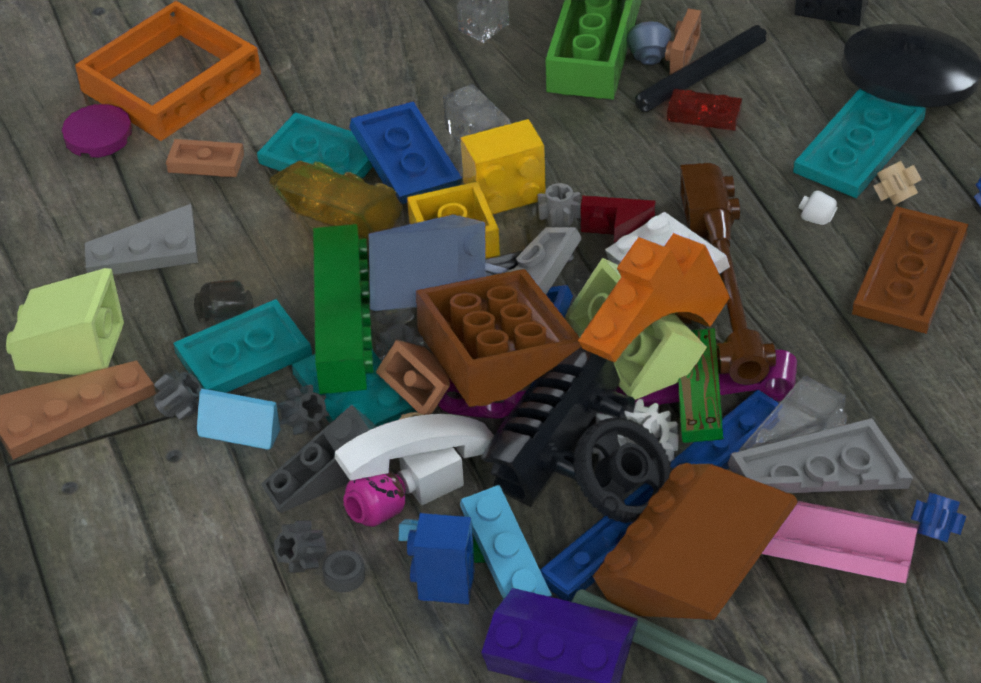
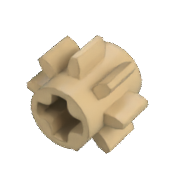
M899 161L878 172L877 175L881 182L873 187L881 201L890 198L893 205H896L917 194L918 191L914 184L922 179L914 165L905 168L902 161Z

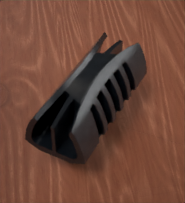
M580 347L530 385L504 420L481 457L485 462L494 463L490 472L491 475L496 476L493 486L500 485L503 493L532 507L556 472L578 482L575 477L576 473L574 472L573 464L575 453H572V450L583 433L594 422L596 415L602 412L615 418L627 419L624 411L633 413L635 409V399L633 397L615 392L619 386L620 378L614 362Z

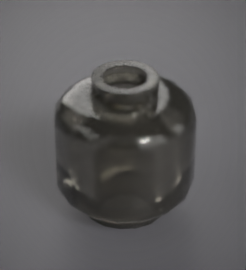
M236 279L206 282L201 287L200 292L196 293L194 297L196 317L207 328L253 309L251 292L245 290L240 281Z

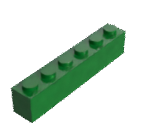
M358 224L313 228L315 364L319 394L367 390L366 374L374 373L371 350L373 346L366 238H359Z

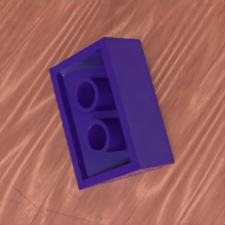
M512 588L494 611L481 653L489 671L536 683H620L638 618Z

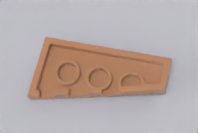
M136 360L0 395V440L14 460L155 395L154 383Z

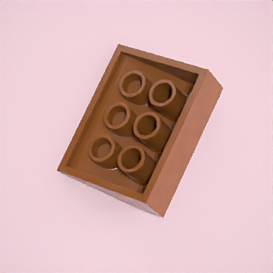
M526 269L416 290L418 332L469 407L487 406L495 401L508 399L557 366L581 347L578 342L580 338Z
M679 464L671 471L669 478L661 489L650 498L647 507L637 520L627 528L626 534L617 546L606 555L603 564L593 575V578L607 601L638 616L715 620L795 508L798 500L795 495L713 464Z

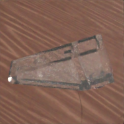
M804 375L739 451L845 425L847 421V414L844 413L846 395Z

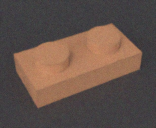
M688 8L683 21H678L676 24L674 41L668 42L665 52V60L670 61L669 75L689 64L700 39L701 10Z
M174 139L166 160L168 173L237 177L244 157L243 144Z

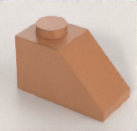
M400 340L395 341L376 370V373L418 413L423 415L432 414L450 387L449 376L432 353L423 346Z

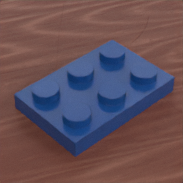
M414 101L351 118L350 130L397 206L407 203V197L455 187L461 184L462 177Z

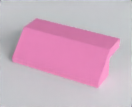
M798 501L762 554L906 584L919 525Z

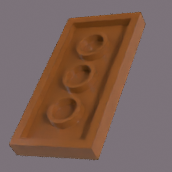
M896 206L855 298L852 314L927 334L967 236L969 224Z

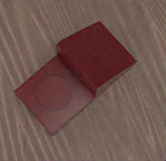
M582 195L581 232L613 234L614 243H616L621 237L629 235L655 217L656 201Z

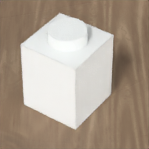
M453 447L399 457L401 471H398L397 475L400 476L405 484V493H412L421 506L464 486L462 458Z

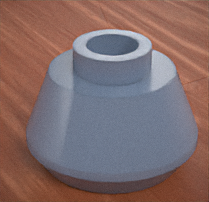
M659 22L639 23L628 32L627 45L636 60L641 61L645 65L657 64L665 57L667 44L672 38L671 31Z

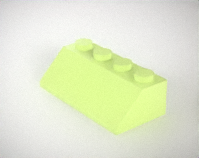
M604 258L601 259L565 316L566 321L579 337L621 278L617 270L618 265ZM674 313L664 316L644 329L614 363L620 378L619 387L626 395L636 400L679 382V378L691 372L707 347Z

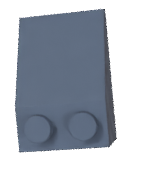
M449 215L370 233V309L379 311L417 307L416 290L485 277V222L457 215Z

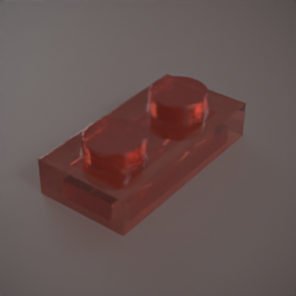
M674 89L667 109V121L735 131L742 110V98Z

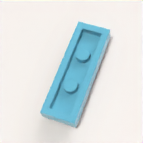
M500 485L461 499L460 507L465 517H471L472 533L503 600L512 588L551 597L550 590Z

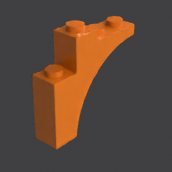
M675 233L672 234L665 246L638 237L617 267L621 275L620 280L582 333L578 342L582 349L615 363L628 345L644 329L669 314L677 312L680 316L711 327L730 299V295L706 245Z

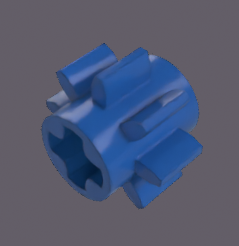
M930 492L926 503L916 500L911 519L920 522L917 533L947 543L951 532L961 535L966 516L957 513L960 502Z

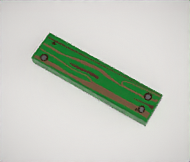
M715 328L691 330L707 348L691 372L679 378L682 442L722 440L724 437Z

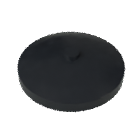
M906 24L878 25L855 33L848 39L844 47L842 67L846 76L863 91L889 102L915 107L946 106L967 99L973 95L979 86L981 61L978 55L959 39L934 29Z

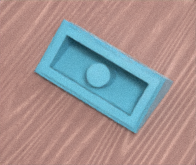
M201 389L197 419L198 436L262 449L272 448L280 431L276 402Z

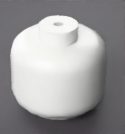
M814 191L810 198L807 196L803 197L798 208L803 210L801 213L803 220L825 225L832 220L838 207H836L837 202L834 198L821 191Z

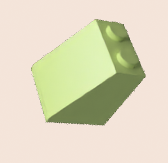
M103 268L29 291L24 305L21 304L19 306L15 328L8 333L6 339V350L12 356L15 370L81 375L108 368L124 324L112 269Z

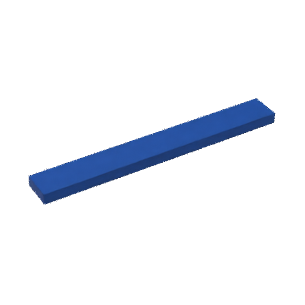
M757 389L722 418L724 439L693 442L671 461L670 467L673 470L679 464L684 463L713 464L728 470L730 468L728 462L731 453L754 448L788 419L789 409ZM644 483L624 500L625 505L640 506L645 504L651 498L654 489L649 484ZM607 515L594 524L540 569L549 590L560 599L571 602L578 590H586L595 582L593 575L603 564L606 555L617 546L626 534L627 528L632 522L623 523L608 518Z

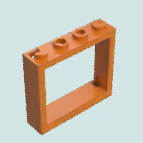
M174 1L75 64L80 89L83 93L101 104L120 107L128 114L131 123L160 141L261 74L256 46L178 1ZM178 36L184 37L221 59L154 105L148 104L111 81V79Z

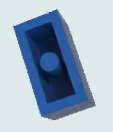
M420 513L417 529L409 531L407 541L408 556H414L412 557L410 567V582L417 583L418 600L469 604L475 573L471 517Z

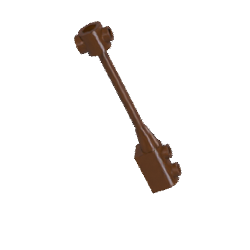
M712 163L680 165V196L687 228L700 237H706L712 246L727 256L730 265L728 269L720 273V277L730 295L726 305L733 333L725 339L724 343H717L716 352L719 374H730L733 381L742 385L758 383L767 376L769 367L776 366V351L774 343L764 344L762 336L757 331L748 329L729 249L731 227L734 220L740 219L739 199L731 198L735 195L733 176H723L721 168Z

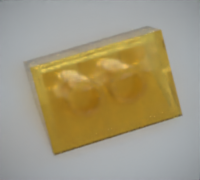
M299 160L273 175L269 181V184L292 213L329 226L358 224L359 236L369 239L370 233L392 229L403 209V206L395 196L396 192L391 187L382 183H376L373 186L365 183L362 178L350 172H345L344 175L338 174L329 166L317 161L312 165Z

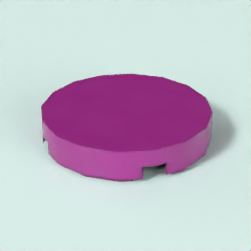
M94 104L82 107L71 113L64 121L61 131L66 148L73 154L81 156V153H89L90 157L100 158L122 149L128 143L127 138L132 135V126L128 114L120 107L109 104Z

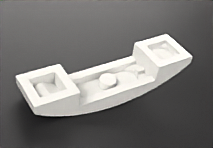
M452 414L413 416L386 423L357 436L335 451V459L351 481L389 473L390 459L451 447H455L463 458L483 455L494 435L483 422L465 416Z

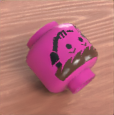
M390 470L386 474L351 480L347 484L343 498L345 510L355 522L367 527H376L403 511L406 492L405 484L400 476Z

